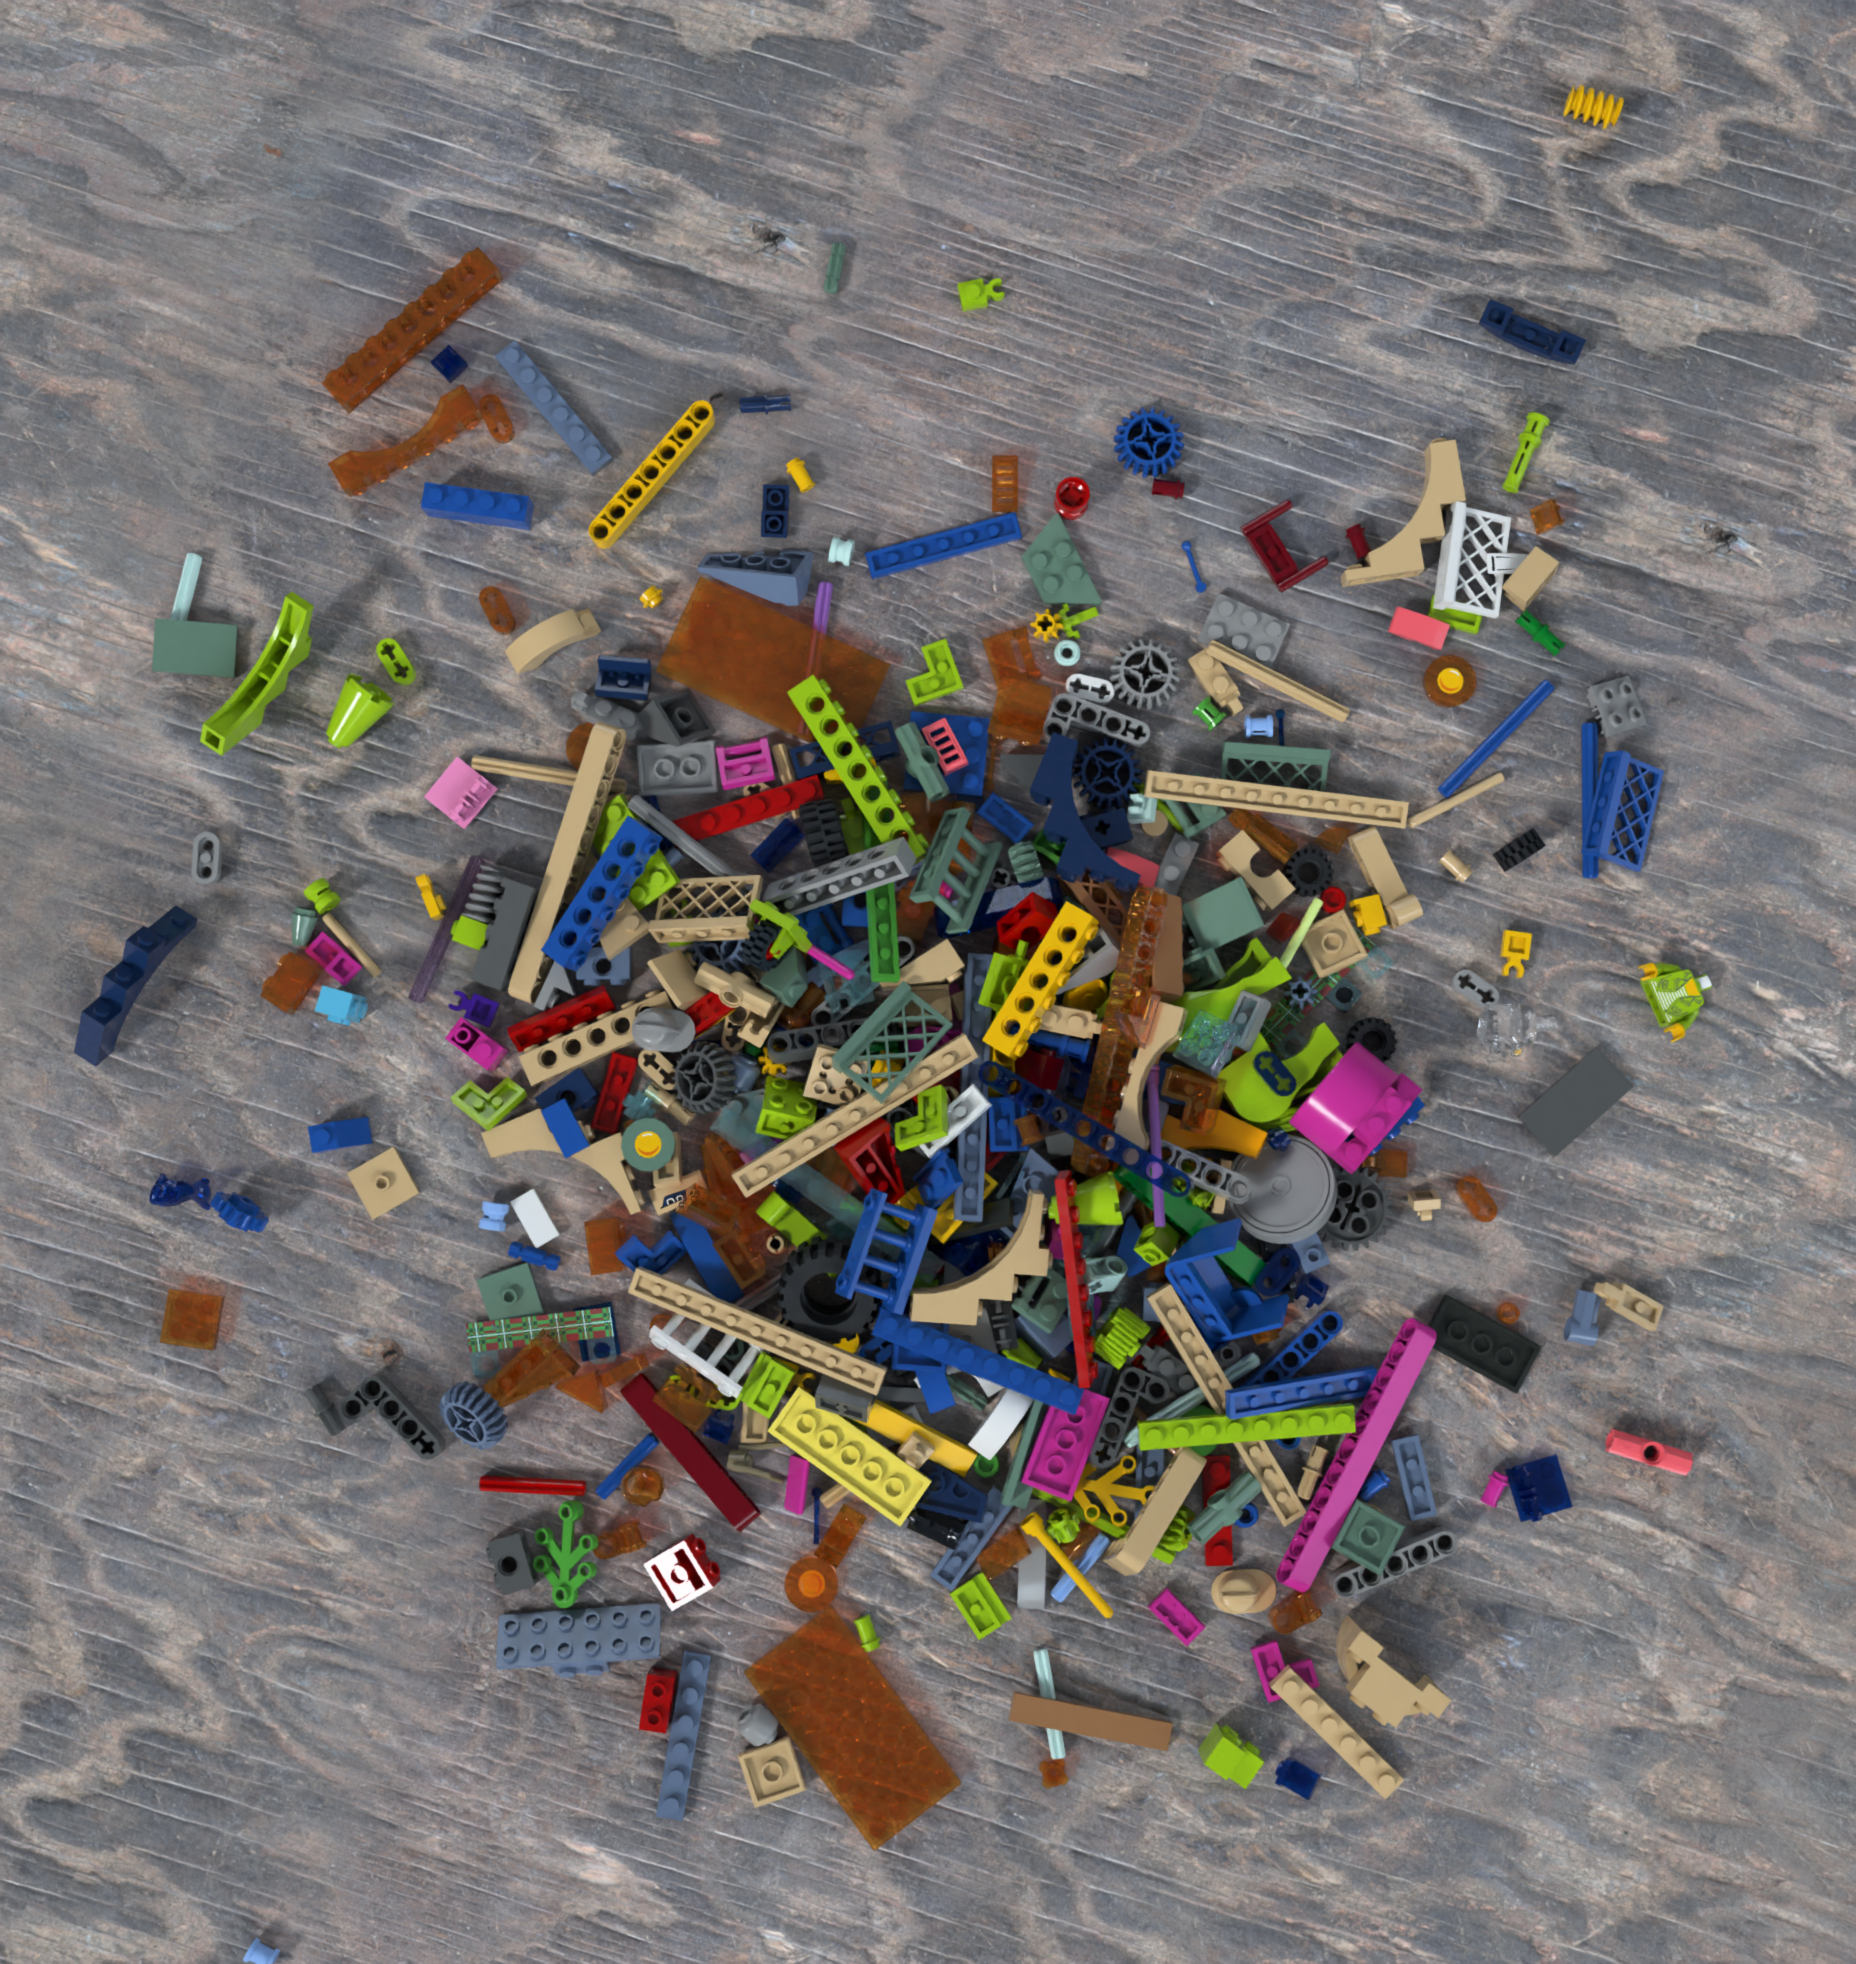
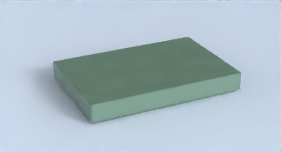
M155 618L152 671L235 678L238 625Z

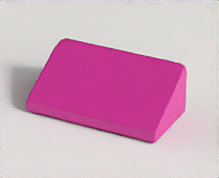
M791 1455L784 1507L788 1511L802 1515L805 1511L810 1462L800 1455Z

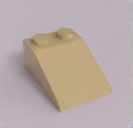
M946 939L901 968L900 980L897 983H879L883 991L895 990L903 981L911 987L942 985L945 982L951 985L963 977L962 971H964L965 965L949 940Z
M679 949L651 959L647 964L675 1005L685 1011L707 995L710 990L693 983L697 974L694 967L698 964L691 959L692 955L689 952L684 954Z

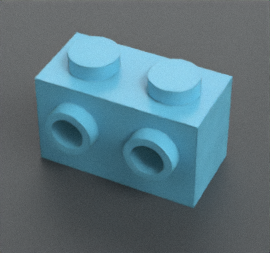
M322 985L315 1011L328 1015V1021L350 1026L351 1021L360 1023V1019L365 1017L368 1009V1004L365 1003L367 998Z

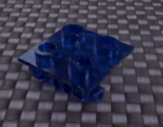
M1557 1454L1504 1469L1506 1476L1509 1477L1508 1483L1520 1522L1530 1519L1532 1522L1540 1521L1544 1515L1573 1507Z

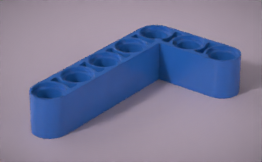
M1328 1309L1319 1311L1238 1388L1264 1384L1263 1377L1268 1370L1275 1371L1276 1380L1274 1382L1290 1379L1341 1331L1343 1327L1341 1316L1337 1312ZM1327 1315H1332L1335 1320L1334 1326L1326 1330L1323 1327V1319ZM1312 1333L1315 1336V1343L1313 1346L1306 1348L1303 1345V1338L1305 1335ZM1287 1352H1294L1296 1356L1294 1364L1286 1366L1283 1362L1284 1355ZM1301 1437L1292 1438L1289 1442H1282L1281 1439L1273 1440L1284 1449L1290 1450L1300 1444Z

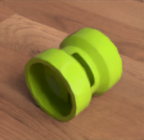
M325 878L316 880L303 892L309 901L314 902L315 909L320 915L329 912L341 901L340 896L336 892L331 891L329 888L330 884Z

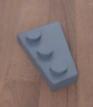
M1032 1147L1010 1195V1198L1014 1201L1013 1225L1000 1228L1010 1238L1017 1230L1024 1214L1029 1189L1041 1190L1048 1203L1051 1202V1196L1056 1195L1054 1179L1059 1171Z

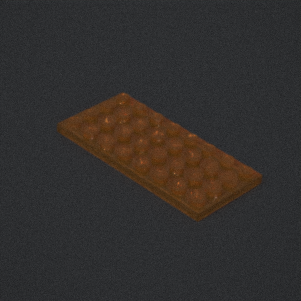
M700 576L659 662L656 673L807 743H813L817 739L787 692L812 675H815L820 680L824 678L832 690L829 693L833 701L838 700L846 713L842 716L847 724L852 722L857 730L862 729L891 665ZM818 700L815 703V712H820L824 708V700ZM832 722L828 726V733L834 734L838 730V722ZM849 743L847 747L852 750V745Z
M830 1604L745 1669L744 1674L875 1851L961 1785V1780L868 1653L860 1646V1642L838 1612Z

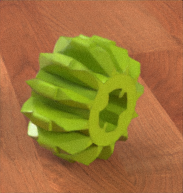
M1181 1505L1159 1541L1161 1546L1166 1547L1168 1550L1179 1552L1186 1549L1188 1543L1192 1541V1534L1189 1532L1187 1525L1195 1518V1512L1185 1505Z

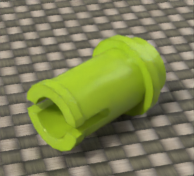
M870 1614L855 1619L854 1624L862 1642L860 1647L864 1648L865 1652L880 1647L879 1641L881 1638L876 1635Z

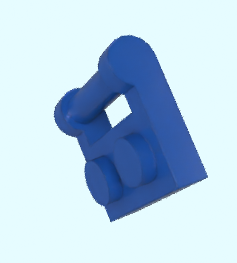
M832 903L794 915L799 920L798 925L808 932L807 938L810 942L830 956L855 944L853 939L847 936L832 909ZM819 914H824L839 944H835ZM811 956L815 965L821 963L820 961Z

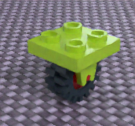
M754 899L749 905L759 923L753 926L754 931H749V939L745 938L744 943L747 945L743 947L742 951L745 953L742 955L746 962L764 972H768L771 968L777 967V962L779 964L782 962V955L786 956V951L791 945L805 953L812 947V943L807 938L808 932L798 925L799 920L788 912L785 915L778 912L779 909L769 901L762 903Z

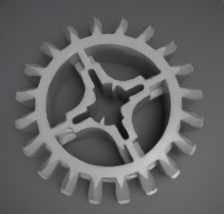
M1139 639L1138 647L1130 641L1128 643L1129 651L1121 647L1119 650L1121 656H1114L1113 661L1118 665L1110 666V671L1117 673L1109 678L1111 682H1118L1113 686V690H1122L1118 698L1122 700L1127 696L1129 699L1126 705L1128 706L1132 704L1133 700L1136 701V709H1141L1142 703H1146V708L1150 710L1152 708V701H1154L1156 706L1160 707L1162 705L1161 698L1169 701L1171 696L1168 692L1175 693L1177 688L1173 684L1180 682V677L1174 674L1179 673L1181 669L1178 666H1172L1178 661L1177 657L1168 658L1172 650L1169 648L1163 652L1162 647L1164 644L1162 642L1158 644L1157 648L1153 647V639H1149L1147 646L1144 645L1143 639ZM1144 655L1141 664L1131 665V667L1125 666L1130 659ZM1153 657L1162 664L1165 673H1162V670L1156 669L1153 666ZM1147 663L1146 670H1148L1147 674L1150 676H1148L1143 685V675L1141 672ZM1124 675H1128V678L1136 681L1138 685L1137 691L1128 685ZM1159 681L1165 682L1159 690L1153 693H1146L1149 684L1158 683Z

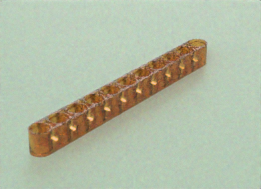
M1141 885L1134 890L1071 1157L1072 1168L1079 1173L1091 1177L1102 1174L1108 1161V1152H1105L1108 1138L1114 1135L1115 1126H1113V1120L1116 1111L1120 1109L1122 1101L1121 1092L1124 1084H1126L1129 1064L1133 1054L1168 904L1166 891L1159 887Z

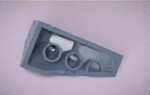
M780 550V555L764 556V551L755 552V555L741 557L739 553L706 554L697 566V569L700 573L771 602L795 606L799 605L807 594L813 563V552Z

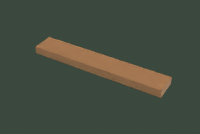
M1015 1691L1013 1692L1008 1717L1009 1721L1164 1751H1168L1173 1726L1171 1721Z

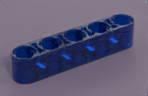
M1045 877L983 893L972 920V925L967 932L948 934L946 929L951 918L940 907L936 906L933 913L937 935L941 938H953L996 927V922L1031 892L1054 903L1058 911L1064 904L1059 881L1054 877ZM958 900L950 901V903L954 907L958 902Z

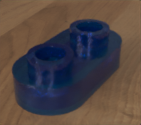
M1280 1248L1275 1251L1255 1277L1257 1291L1269 1297L1280 1293L1299 1269V1255L1289 1248ZM1286 1256L1289 1259V1263L1283 1267L1280 1260ZM1267 1277L1272 1279L1270 1287L1264 1286V1280Z

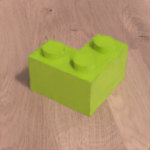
M1216 1723L1198 1748L1201 1759L1207 1767L1226 1781L1230 1778L1246 1789L1264 1764V1760L1260 1755L1261 1750L1250 1741H1247L1246 1744L1243 1743L1238 1737L1239 1734L1230 1726L1225 1724L1222 1727Z

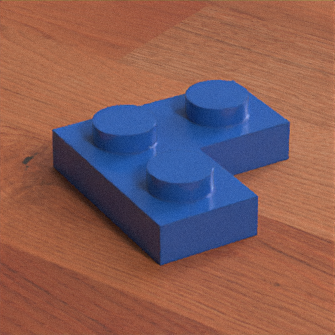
M669 1230L651 1248L644 1244L636 1235H633L615 1252V1255L634 1273L636 1268L641 1266L663 1275L687 1252V1249L683 1242Z

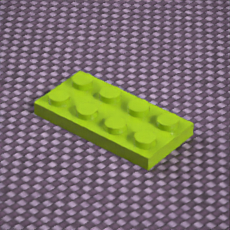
M619 794L604 806L593 840V845L601 856L627 816L641 821L638 815L628 808L629 802L624 794ZM635 846L631 850V855L635 851ZM659 848L650 857L645 865L644 872L635 880L627 896L639 912L643 911L681 882ZM620 869L617 871L616 877L619 876Z

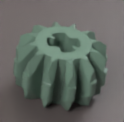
M1019 842L1009 847L1008 854L1018 883L1022 887L1035 885L1044 879V873L1032 842Z

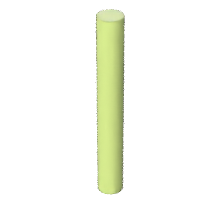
M1314 898L1279 960L1285 969L1289 966L1323 905V901L1318 898Z

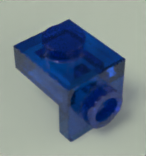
M1287 1758L1285 1761L1282 1760L1276 1769L1275 1775L1278 1777L1275 1784L1285 1786L1306 1800H1311L1322 1774L1295 1758Z

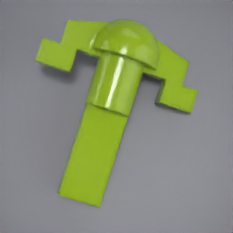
M1067 603L1061 605L1063 609L1058 611V614L1061 616L1059 623L1064 626L1062 630L1068 638L1074 636V639L1080 638L1078 630L1073 632L1071 627L1099 615L1096 607H1092L1067 617L1065 612L1070 611Z

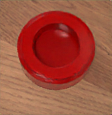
M1328 887L1319 895V899L1323 901L1321 909L1326 913L1334 914L1341 911L1346 905V895L1338 887Z

